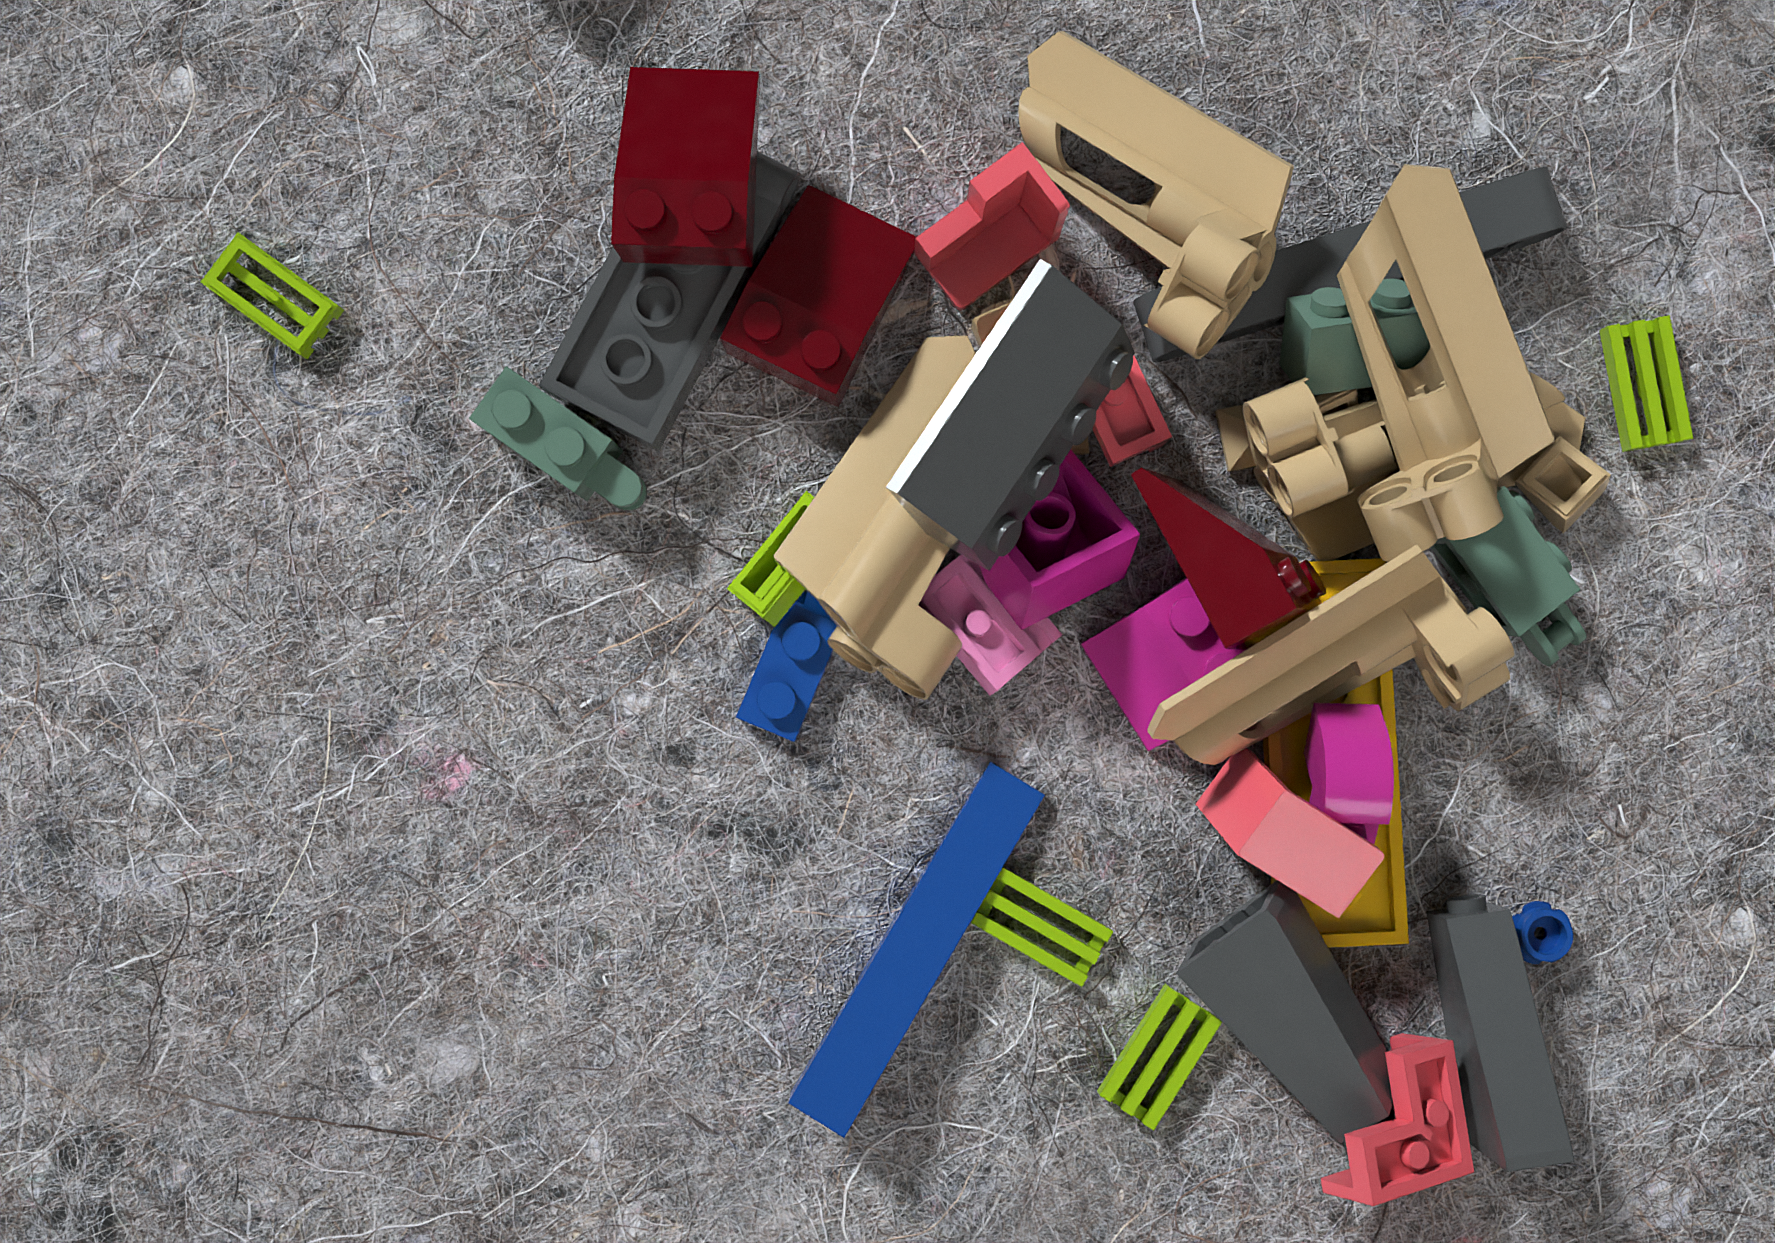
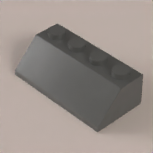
M1040 259L886 488L927 535L990 571L998 557L1007 555L1016 545L1022 532V521L1035 502L1046 498L1054 488L1059 476V466L1073 445H1080L1092 431L1096 421V411L1109 391L1118 389L1127 379L1132 368L1135 352L1123 324L1054 266Z

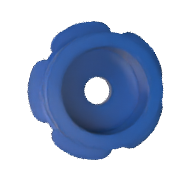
M1532 901L1522 907L1520 914L1512 916L1524 961L1531 964H1540L1542 961L1553 963L1561 959L1570 950L1573 943V929L1568 916L1562 910L1552 909L1548 902ZM1537 927H1542L1545 931L1544 936L1540 939H1537L1534 935Z

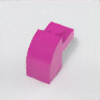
M1313 703L1303 752L1312 784L1309 803L1372 844H1375L1379 824L1390 823L1394 791L1392 748L1379 704Z

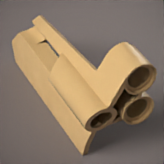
M1058 31L1027 55L1030 87L1022 91L1018 109L1019 125L1026 147L1057 187L1167 268L1163 270L1158 280V283L1163 286L1151 309L1148 323L1144 324V326L1195 359H1201L1215 346L1244 307L1252 292L1258 290L1263 285L1271 270L1276 252V237L1274 234L1286 199L1294 165L1068 33ZM1061 128H1066L1152 180L1155 187L1153 197L1141 205L1129 204L1075 171L1066 163L1062 153Z
M1404 164L1379 204L1365 232L1337 274L1400 469L1399 472L1370 487L1357 498L1382 561L1386 562L1391 561L1416 544L1422 551H1425L1440 538L1446 537L1449 540H1462L1474 537L1495 527L1504 517L1497 499L1498 479L1555 441L1451 169ZM1395 259L1430 343V349L1422 361L1416 366L1404 370L1397 367L1370 302L1371 297L1383 281Z
M968 336L927 337L773 556L777 563L819 601L826 613L835 622L837 627L827 642L836 654L865 672L874 673L876 670L881 672L896 687L911 696L923 700L930 697L962 648L961 640L951 629L918 606L950 548L927 535L886 486L976 355Z
M1529 372L1555 440L1561 436L1580 451L1586 417L1563 402L1566 399L1565 396L1555 386ZM1303 378L1243 404V416L1252 456L1256 465L1253 471L1260 486L1271 501L1285 513L1316 561H1332L1375 543L1357 498L1370 487L1399 472L1400 469L1377 398L1322 416L1313 393L1305 384L1309 378ZM1550 445L1499 478L1497 487L1505 486L1508 488L1515 485V481Z
M1416 544L1161 702L1147 731L1152 739L1175 741L1180 749L1192 759L1203 764L1215 765L1312 713L1313 703H1330L1412 658L1415 659L1426 685L1444 709L1451 706L1454 710L1461 711L1510 680V672L1505 662L1514 657V648L1500 623L1486 609L1478 607L1469 614L1467 613L1465 606Z

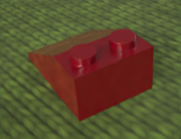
M630 67L614 173L611 245L623 262L753 266L760 93L759 71Z
M808 185L748 280L720 337L726 353L839 408L915 253L916 236Z
M1142 467L1131 474L1225 649L1247 650L1322 603L1319 597L1326 594V589L1318 573L1308 560L1299 563L1294 555L1181 480Z

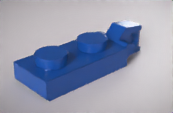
M803 592L779 623L773 627L736 715V718L793 742H796L834 652L828 645L827 640L837 627L819 601L809 592Z

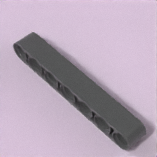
M1547 167L1525 171L1460 192L1485 259L1538 243L1568 228ZM1371 221L1276 250L1271 270L1265 282L1258 290L1252 292L1244 307L1215 345L1283 324L1287 297L1312 294L1315 290L1325 287L1341 289L1337 274ZM1395 259L1384 279L1404 281ZM1162 287L1147 292L1133 301L1153 362H1162L1188 354L1144 326V324L1148 323L1151 309Z

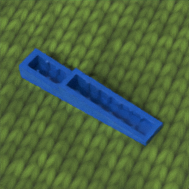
M989 762L858 977V982L791 1090L788 1104L843 1138L846 1136L1045 796L1043 793L994 763Z

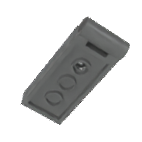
M757 151L752 267L625 263L612 247L538 386L548 395L659 452L725 329L748 280L757 268L781 223L780 217L788 208L800 180V173Z

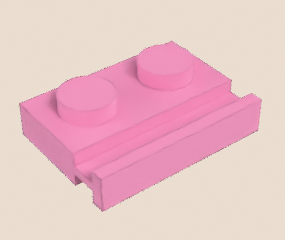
M961 554L933 577L918 604L919 607L935 617L959 637L962 642V648L956 656L989 696L997 692L1062 636V633L1048 617L1021 630L985 583L980 565Z

